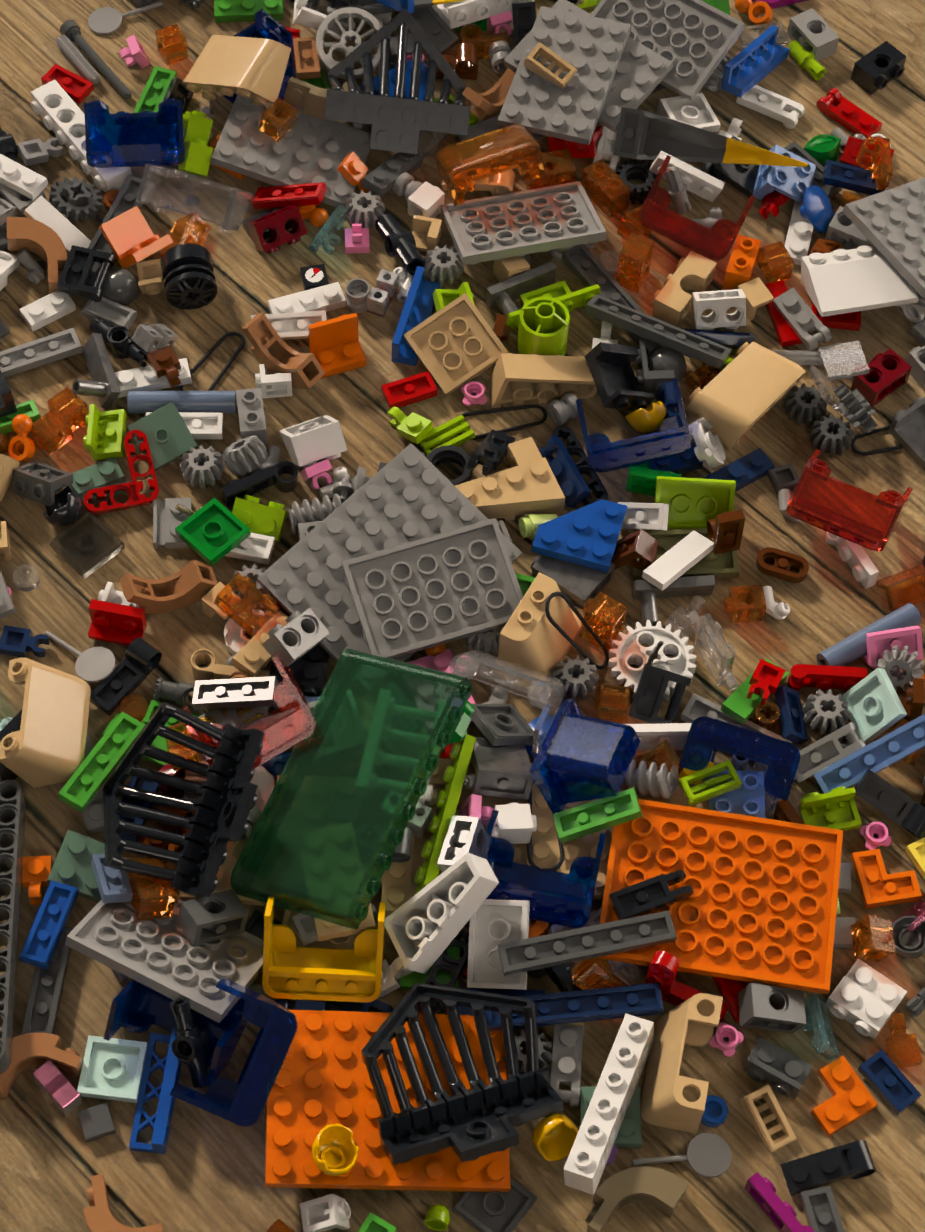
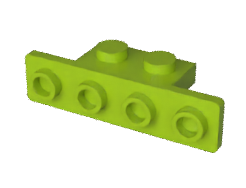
M564 280L521 294L519 301L523 307L527 301L533 298L551 297L562 302L570 313L574 309L586 307V304L596 294L600 295L601 288L599 284L571 292ZM521 309L508 314L507 326H511V330L519 328Z

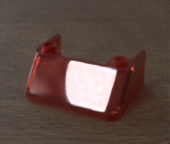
M667 155L640 210L639 221L641 225L711 260H723L729 254L755 197L751 195L746 201L736 223L727 219H721L714 224L711 230L668 210L671 203L670 194L658 186L671 159Z
M816 449L803 469L788 502L786 512L798 520L873 551H883L901 520L913 489L908 487L903 496L894 490L883 491L878 496L831 477V469L828 467V464L818 459L821 450Z
M278 651L273 653L272 661L284 679L275 686L273 692L274 700L279 708L243 729L255 728L264 732L262 738L263 748L255 759L254 769L311 736L316 727L315 717L304 694ZM187 705L181 707L182 710L192 714ZM218 722L209 723L221 730L225 728L223 724ZM184 724L192 738L218 748V740ZM204 755L208 764L212 766L213 759Z

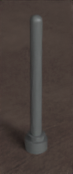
M74 20L65 21L60 27V33L66 35L70 41H74L122 97L129 99L132 95L130 90L81 36L78 24Z

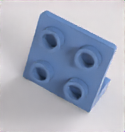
M775 145L769 151L805 162L808 166L759 165L752 196L761 200L765 195L776 190L803 204L804 190L812 186L816 165Z
M728 770L723 771L721 773L708 777L707 780L714 777L716 778L729 772ZM736 770L742 782L741 787L708 800V810L765 818L764 772Z

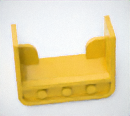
M268 897L264 915L262 981L264 992L268 996L277 999L362 1003L376 1000L380 995L382 983L386 902H380L378 929H364L360 931L355 938L353 950L296 947V934L294 930L287 925L273 924L274 897Z

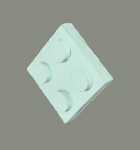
M876 668L842 695L841 701L848 702L847 711H849L851 722L857 728L856 733L859 739L864 740L865 744L872 742L907 715L884 668Z
M88 1035L77 1092L81 1097L137 1103L148 1043Z

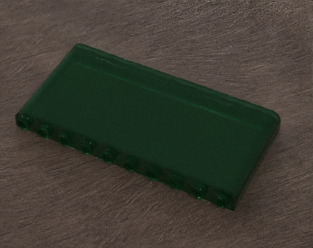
M345 649L232 870L230 885L237 895L267 903L268 897H274V906L358 930L361 921H364L367 917L368 906L373 896L380 889L381 879L385 870H388L391 866L392 855L397 845H400L404 838V830L408 821L412 820L415 815L416 804L420 796H423L426 792L427 781L431 773L438 766L441 751L449 743L450 732L454 724H457L460 719L461 709L465 701L471 696L472 685L469 679L361 651Z

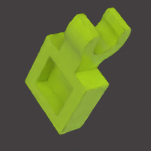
M394 406L387 412V415L393 418L390 421V425L397 429L398 435L416 444L433 429L431 420L414 412L407 417L399 408Z

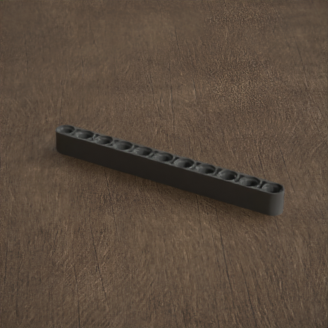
M10 779L0 783V922L7 920V922L0 924V947L6 946L0 950V972H5L0 976V998L3 999L0 1002V1074L5 1072L11 1063L26 802L21 786L17 781Z

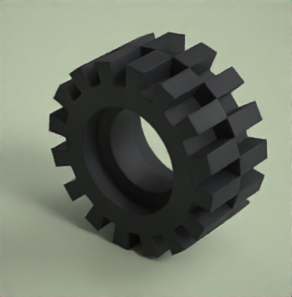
M633 159V163L627 160L625 165H619L615 175L614 191L618 193L620 199L624 197V202L626 203L632 200L631 204L635 205L636 201H639L640 205L644 204V199L646 202H649L651 197L654 198L659 176L649 171L651 163L645 165V160L637 163V159ZM639 179L644 184L635 185L628 182V180Z

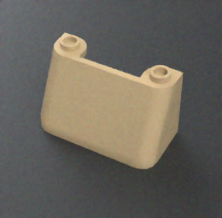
M754 341L751 344L745 342L736 352L738 356L703 389L698 387L689 396L691 402L686 408L697 420L702 417L706 418L713 426V428L709 429L714 436L718 434L721 442L729 450L739 442L741 436L747 433L774 404L783 397H786V394L791 392L794 385L796 386L806 373L799 364Z
M28 658L9 660V679L17 685L25 684L20 731L11 732L1 740L0 762L33 788L67 782L84 761L91 688L88 683L79 677Z

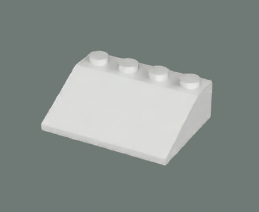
M863 245L856 249H837L830 253H812L809 256L801 257V284L822 317L918 302L916 290L875 246Z

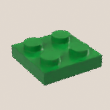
M213 498L175 528L176 535L210 566H213L251 535L250 529L216 498Z

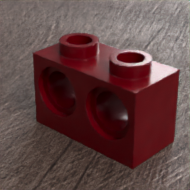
M293 205L247 223L256 250L266 252V254L278 251L280 249L279 245L286 242L288 245L297 243L302 240L301 236L308 234L298 206ZM291 220L293 228L288 233L285 230V223ZM266 229H269L271 238L266 242L263 239V233Z
M890 348L883 354H877L871 363L865 367L860 366L854 372L851 389L853 391L857 389L873 407L907 383L912 367Z

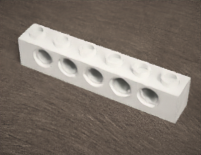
M53 80L31 91L32 102L30 105L33 112L43 118L46 128L53 130L56 138H58V142L68 148L72 159H77L80 162L82 170L86 175L90 174L96 187L105 193L112 189L121 190L128 175H132L131 168L58 82Z
M625 1014L564 1166L565 1186L594 1195L654 1042V1022Z

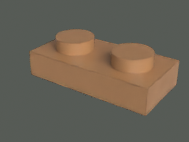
M316 37L293 38L297 79L320 78Z

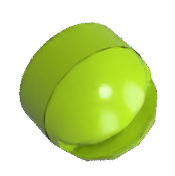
M441 1204L431 1206L426 1212L424 1224L432 1230H447L450 1221L448 1209Z

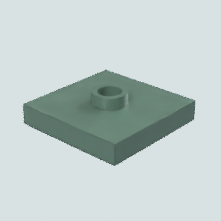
M173 401L127 426L130 431L140 430L146 435L155 471L182 457L183 453H189L191 447L194 449L198 448ZM134 437L137 445L139 446L142 441H138L136 437Z

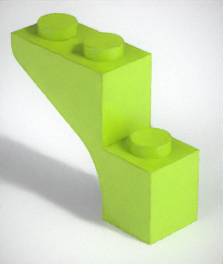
M194 110L192 112L186 111L185 114L177 115L176 127L181 141V156L178 170L200 177L207 176L214 149L207 146L213 120L206 118V113Z

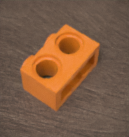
M737 235L726 269L722 290L737 289L738 285L751 280L757 263L761 240Z

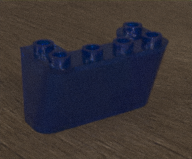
M164 99L158 105V112L142 111L140 113H128L120 111L116 114H110L109 107L102 101L84 103L86 158L89 166L95 168L179 165L185 161L182 100Z
M702 716L693 721L680 759V767L692 771L703 770L710 761L714 763L717 750L725 751L768 765L764 778L765 790L773 797L788 801L795 784L800 763V752L795 745L710 717Z

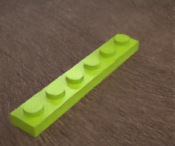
M468 734L462 741L454 742L449 757L453 758L451 766L446 768L443 776V782H446L444 791H440L436 800V806L439 807L437 816H433L429 825V831L432 834L430 841H426L421 856L425 859L423 867L420 866L415 875L414 882L418 883L415 894L437 878L440 869L437 862L452 815H455L476 740L475 737Z

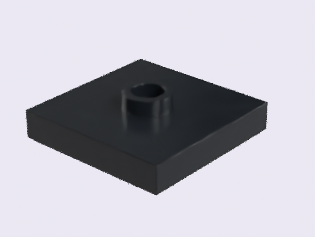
M735 136L731 137V139L741 141ZM716 163L711 172L751 198L759 165Z

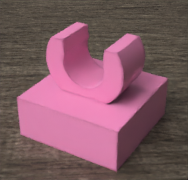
M511 11L491 16L486 20L487 32L493 30V36L496 40L501 37L499 29L505 30L507 37L512 34V28L509 25L513 21Z
M132 35L126 38L129 47L121 49L120 54L122 59H125L127 66H133L137 62L143 69L150 65L146 52L136 36Z
M352 224V228H345V254L370 253L369 228H362V224Z
M328 459L309 466L300 472L304 481L311 479V487L314 490L320 488L317 483V479L320 477L325 480L327 485L332 483L331 476L326 473L332 469Z
M471 794L461 804L460 816L479 817L483 826H486L487 819L492 820L493 808L482 806V796Z

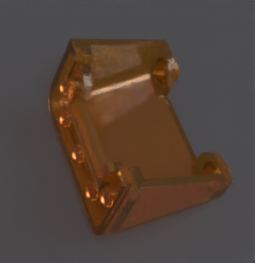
M512 124L443 147L437 152L435 157L438 171L454 206L466 203L464 196L469 189L471 192L475 191V181L517 167L521 175L526 174L525 171L531 173L534 180L545 176L541 149L535 138L522 124Z

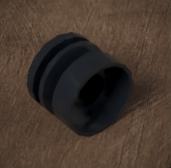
M188 243L170 248L163 254L160 260L166 299L172 306L186 310L198 309L208 305L215 299L218 293L211 253L207 248L198 244Z

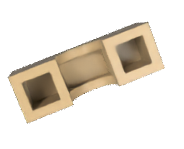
M692 250L686 258L682 257L677 264L675 273H670L666 278L662 290L655 292L652 298V303L654 304L652 314L678 327L690 312L692 295L684 290L704 292L714 279L717 263Z

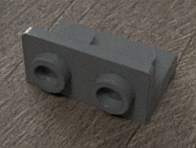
M37 461L13 469L14 493L47 506L55 504L54 492L61 491L68 484H73L72 473Z
M760 1037L751 1054L746 1059L742 1070L746 1071L747 1075L757 1082L764 1081L773 1086V1089L778 1094L795 1099L813 1066Z

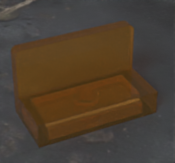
M195 212L178 219L170 233L173 243L164 247L160 256L162 257L170 248L181 244L190 243L203 246L211 226Z
M919 565L876 581V586L886 591L891 611H895L908 603L916 605L925 601V566Z

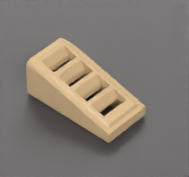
M540 42L526 57L523 65L562 89L577 72L575 67ZM539 57L543 58L540 63L536 61ZM549 61L551 64L545 68V63ZM555 65L558 66L559 68L557 69V71L555 73H552L551 70L555 67ZM563 70L567 71L562 79L558 77Z
M769 1084L738 1099L770 1153L797 1139ZM762 1098L765 1103L755 1107L753 1102ZM769 1108L772 1114L761 1118L759 1113ZM776 1119L778 1124L767 1130L765 1124ZM782 1130L785 1135L773 1141L770 1135Z

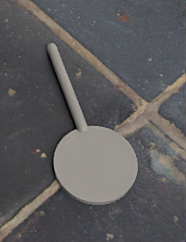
M160 1L123 14L115 8H99L89 16L88 25L91 31L96 34H111L120 28L123 18L163 5V2Z
M45 631L44 634L78 657L75 670L77 675L84 681L91 683L99 682L109 677L114 671L116 659L109 649L105 647H92L81 653L51 632Z
M701 1133L690 1141L686 1155L634 1159L631 1161V1164L636 1166L688 1161L690 1167L697 1174L712 1178L722 1175L728 1169L731 1163V1150L726 1141L720 1136L713 1133Z

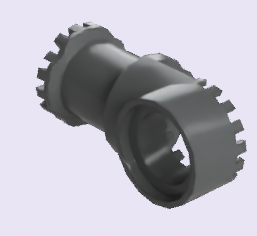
M158 677L155 684L157 687H154L157 690L154 691L153 695L155 701H160V699L172 701L191 712L199 711L195 710L188 700V694L194 691L195 684L183 681L179 684L164 681L163 677Z

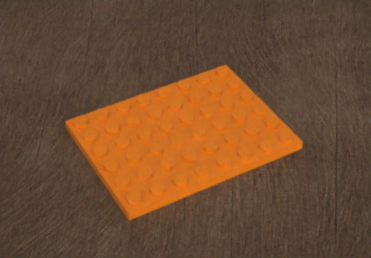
M642 799L638 800L643 817L613 826L599 924L618 921L608 899L609 894L661 874L664 876L679 870L684 871L685 879L668 887L670 891H674L690 885L694 893L686 899L645 914L669 910L677 936L675 942L596 958L649 966L656 951H665L674 955L679 960L678 971L745 982H760L765 985L822 994L829 993L843 830Z
M268 1010L265 1187L470 1192L510 1191L509 1148L462 1163L452 1147H448L436 1153L426 1154L413 1158L408 1162L393 1165L381 1146L377 1120L383 1117L366 1065L362 1060L361 1052L391 1013ZM418 1013L419 1022L442 1086L448 1095L452 1097L423 1016ZM435 1014L458 1078L466 1089L471 1091L447 1014ZM460 1015L479 1076L486 1085H490L474 1017ZM406 1022L403 1027L406 1029V1036L426 1095L432 1102H435L408 1023ZM502 1030L489 1031L499 1073L502 1079L506 1080V1062L503 1060L505 1051L502 1049L504 1044ZM394 1037L390 1043L393 1045L394 1054L410 1104L417 1108L418 1105ZM381 1054L377 1059L378 1066L393 1112L398 1114L401 1112ZM341 1124L353 1131L354 1143L359 1147L354 1167L344 1175L331 1176L323 1173V1171L318 1169L312 1158V1144L319 1131L327 1125Z

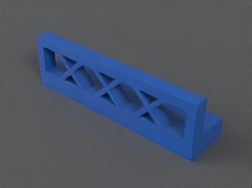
M772 25L725 65L721 85L722 90L741 98L788 58L790 49L776 43L779 27Z
M417 266L392 340V361L416 366L418 357L403 335L433 315L435 304L432 294L435 289H441V283L424 280V267Z
M172 1028L171 1035L150 1033L129 1144L130 1150L166 1154L182 1061L175 1057L171 1047L172 1042L177 1038L175 1028ZM156 1042L169 1043L167 1056L160 1060L154 1053ZM154 1059L156 1061V1064L152 1066V1061ZM161 1068L164 1072L162 1084L154 1088L149 1081V1077L153 1072ZM149 1087L151 1092L146 1095L147 1088ZM155 1096L159 1101L157 1113L149 1117L144 1111V1104ZM142 1115H143V1117L146 1119V1121H144V1122L141 1124ZM150 1125L153 1129L151 1144L137 1142L139 1132Z

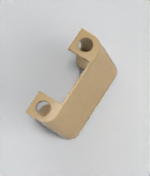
M212 35L182 83L186 85L188 91L202 93V98L210 101L221 98L222 94L233 96V93H236L244 98H252V103L260 106H266V103L276 104L291 48L270 39Z
M699 993L656 1019L654 1024V1042L649 1052L640 1102V1114L646 1123L693 1134L697 1133L705 1110L709 1082L679 1076L684 1045L703 1047L711 1041L714 1026L718 1027L723 997ZM686 1087H695L700 1093V1098L695 1102L687 1101L683 1097L682 1092Z

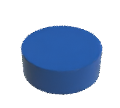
M710 1095L706 1098L701 1123L711 1128L719 1127L727 1118L728 1106L722 1098Z

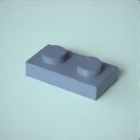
M105 854L92 855L91 865L102 902H131L133 891L127 872L105 866Z

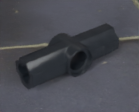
M390 213L382 214L376 220L375 228L384 240L388 256H395L404 270L409 272L410 275L415 274L417 266L425 268V260L416 248L412 232L404 231L396 218L391 216Z

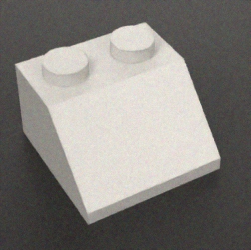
M328 415L279 430V434L293 463L299 467L302 466V468L312 466L318 460L324 458L328 460L336 459L341 456V452L347 451L339 421Z

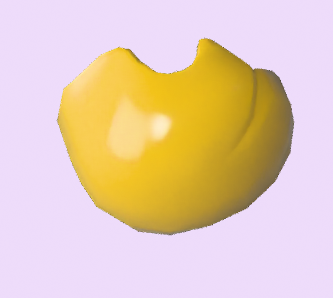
M661 401L652 403V406L645 410L641 408L628 413L625 418L636 431L641 433L650 432L662 424L666 415V407Z
M564 1114L549 1115L541 1119L533 1129L532 1141L536 1150L545 1160H560L570 1154L578 1134V1129L573 1121Z
M331 1124L319 1131L312 1144L311 1153L320 1171L327 1175L338 1176L346 1174L354 1167L359 1147L354 1143L353 1131L341 1124Z

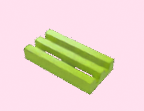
M461 414L432 429L419 444L428 455L432 451L430 448L440 443H444L440 446L452 445L457 447L475 438V433L470 429L468 422H465ZM465 431V433H463V434H461V435H459V436H457V437H455L454 439L451 440V437H453V436H455V435H457V434H459V433Z
M727 760L679 779L678 784L680 788H683V794L688 798V803L691 807L741 787L742 782L731 761ZM728 770L729 772L722 776L706 780L705 782L695 785L693 787L689 786V784L695 783L697 781L708 778L723 771Z

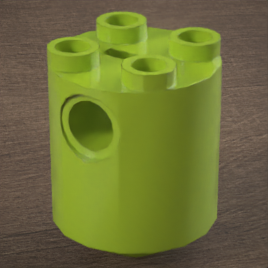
M544 296L533 298L524 304L519 315L518 354L565 356L570 315L562 302L555 298Z

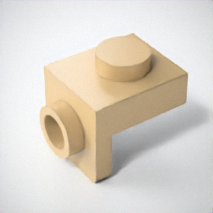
M160 258L136 263L139 277L138 286L142 294L155 295L160 293L161 290H165Z

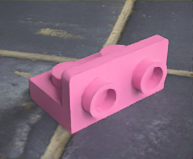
M918 625L866 633L867 655L863 657L864 662L873 669L880 668L877 666V662L883 658V652L885 650L891 651L895 645L899 647L900 651L903 650L904 646L908 645V653L911 654L918 651V656L915 660L923 659L922 631Z

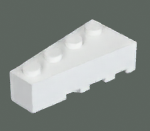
M471 853L465 854L385 918V928L405 969L426 974L498 885L499 882L487 859Z

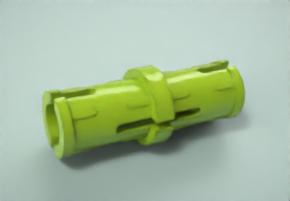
M797 40L792 41L788 45L791 48L789 54L798 62V66L801 69L804 68L816 81L825 76L826 68L814 58L815 55L812 52L806 51Z

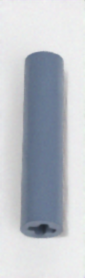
M128 391L127 395L128 414L154 412L172 401L178 412L236 414L237 410L236 391Z
M911 603L900 607L818 653L816 656L818 665L847 666L867 654L866 633L917 626L921 624L919 611Z

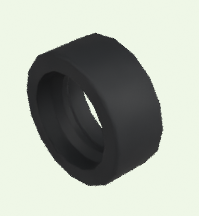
M452 445L440 446L433 449L426 458L434 466L442 462H453L463 468V474L459 478L449 480L454 486L472 480L473 471L467 469L470 456L463 449Z

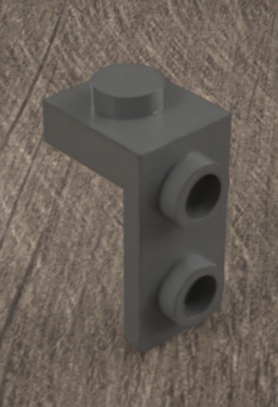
M640 339L637 349L640 356L634 360V364L639 365V369L636 370V379L638 384H641L642 392L656 394L664 382L675 381L674 370L649 371L645 340Z

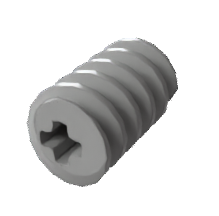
M334 494L332 502L327 495L324 496L322 504L317 497H314L312 506L307 499H303L301 508L296 501H293L291 509L287 506L292 533L294 535L297 534L298 523L323 521L342 504L339 495Z
M619 759L616 783L619 792L634 787L637 795L640 793L643 797L651 795L654 798H659L662 795L664 799H671L678 784L679 774L675 764L669 772L667 763H663L659 771L656 762H652L649 769H647L645 761H641L638 768H636L635 760H630L628 767H626L624 759Z

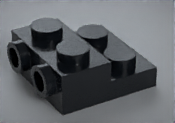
M318 644L284 670L272 659L270 676H276L278 681L277 691L281 687L283 688L282 695L295 694L324 697L330 655Z

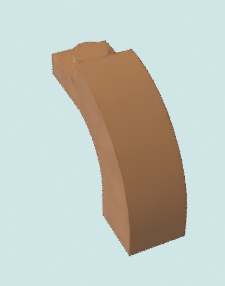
M508 68L500 80L484 93H477L467 86L462 94L469 99L467 106H471L470 112L481 121L499 115L515 72Z
M6 217L8 251H21L25 248L27 251L42 257L48 266L49 294L57 291V285L67 260L66 248L61 238L50 227L37 220L25 217Z
M258 313L242 328L253 345L250 350L261 364H264L265 368L272 374L291 373L293 387L310 389L325 374L314 354L300 353L288 346L277 334L264 313Z
M192 560L179 572L166 578L150 580L126 573L119 579L127 602L135 603L137 608L144 609L145 614L168 613L191 606L201 601V598L218 584L212 566Z
M37 1032L13 1037L10 1066L5 1072L0 1074V1099L6 1100L15 1080L23 1072L33 1067L44 1066L49 1061L58 1070L80 1078L83 1059L80 1057L81 1054L71 1048H64L62 1050L61 1038L54 1034Z
M103 1174L91 1176L92 1187L87 1188L89 1205L93 1207L83 1209L90 1232H164L162 1223L140 1228L128 1227L119 1223L110 1212L107 1186Z

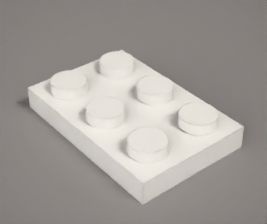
M486 899L470 918L468 988L527 990V972L504 976L497 947L498 944L529 938L530 901Z

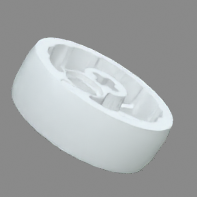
M345 7L330 13L322 21L316 34V50L324 68L329 71L339 63L332 58L335 51H341L347 57L364 43L362 40L380 30L382 26L379 21L369 12L355 7ZM348 18L349 31L345 32L339 22L340 19ZM352 18L361 19L356 31H352ZM367 22L372 29L359 36L362 27ZM333 23H336V25L342 33V36L334 33L328 28ZM328 34L339 40V42H324V36ZM354 39L355 47L349 46L347 48L346 40L352 41ZM381 42L375 46L378 47L377 53L375 55L372 54L373 72L380 65ZM331 47L328 54L324 53L323 48ZM362 58L358 60L362 68L354 70L356 80L364 78ZM345 72L339 75L338 78L346 79Z

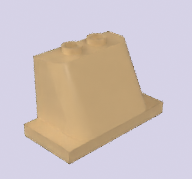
M540 572L500 632L498 661L491 670L492 677L536 699L540 698L550 682L556 664L563 661L572 646L546 617L545 603L551 593L561 592L555 580ZM554 596L549 604L550 615L563 631L575 641L584 624L561 596ZM575 606L587 622L589 612Z

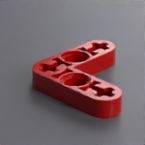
M131 430L124 438V450L132 482L89 490L83 500V506L88 513L98 515L150 505L157 499L159 487L148 439L142 431ZM132 437L142 441L139 445L140 454L131 457V455H135V447L133 444L129 445ZM138 461H144L148 464L149 469L146 473L140 474L135 471L134 464ZM147 479L148 489L154 491L151 493L150 498H146L145 494H140L143 491L142 480ZM123 490L128 494L129 499L125 503H118L114 499V493ZM105 493H110L109 501L111 506H107V501L100 502L98 508H94L93 504L88 503L91 501L92 496H96L97 500L106 499Z
M656 951L649 965L645 984L660 982L663 1001L677 1006L696 994L704 993L676 981L675 978L680 964L679 960L668 952ZM723 1001L719 1022L723 1021L728 1009L727 1004Z

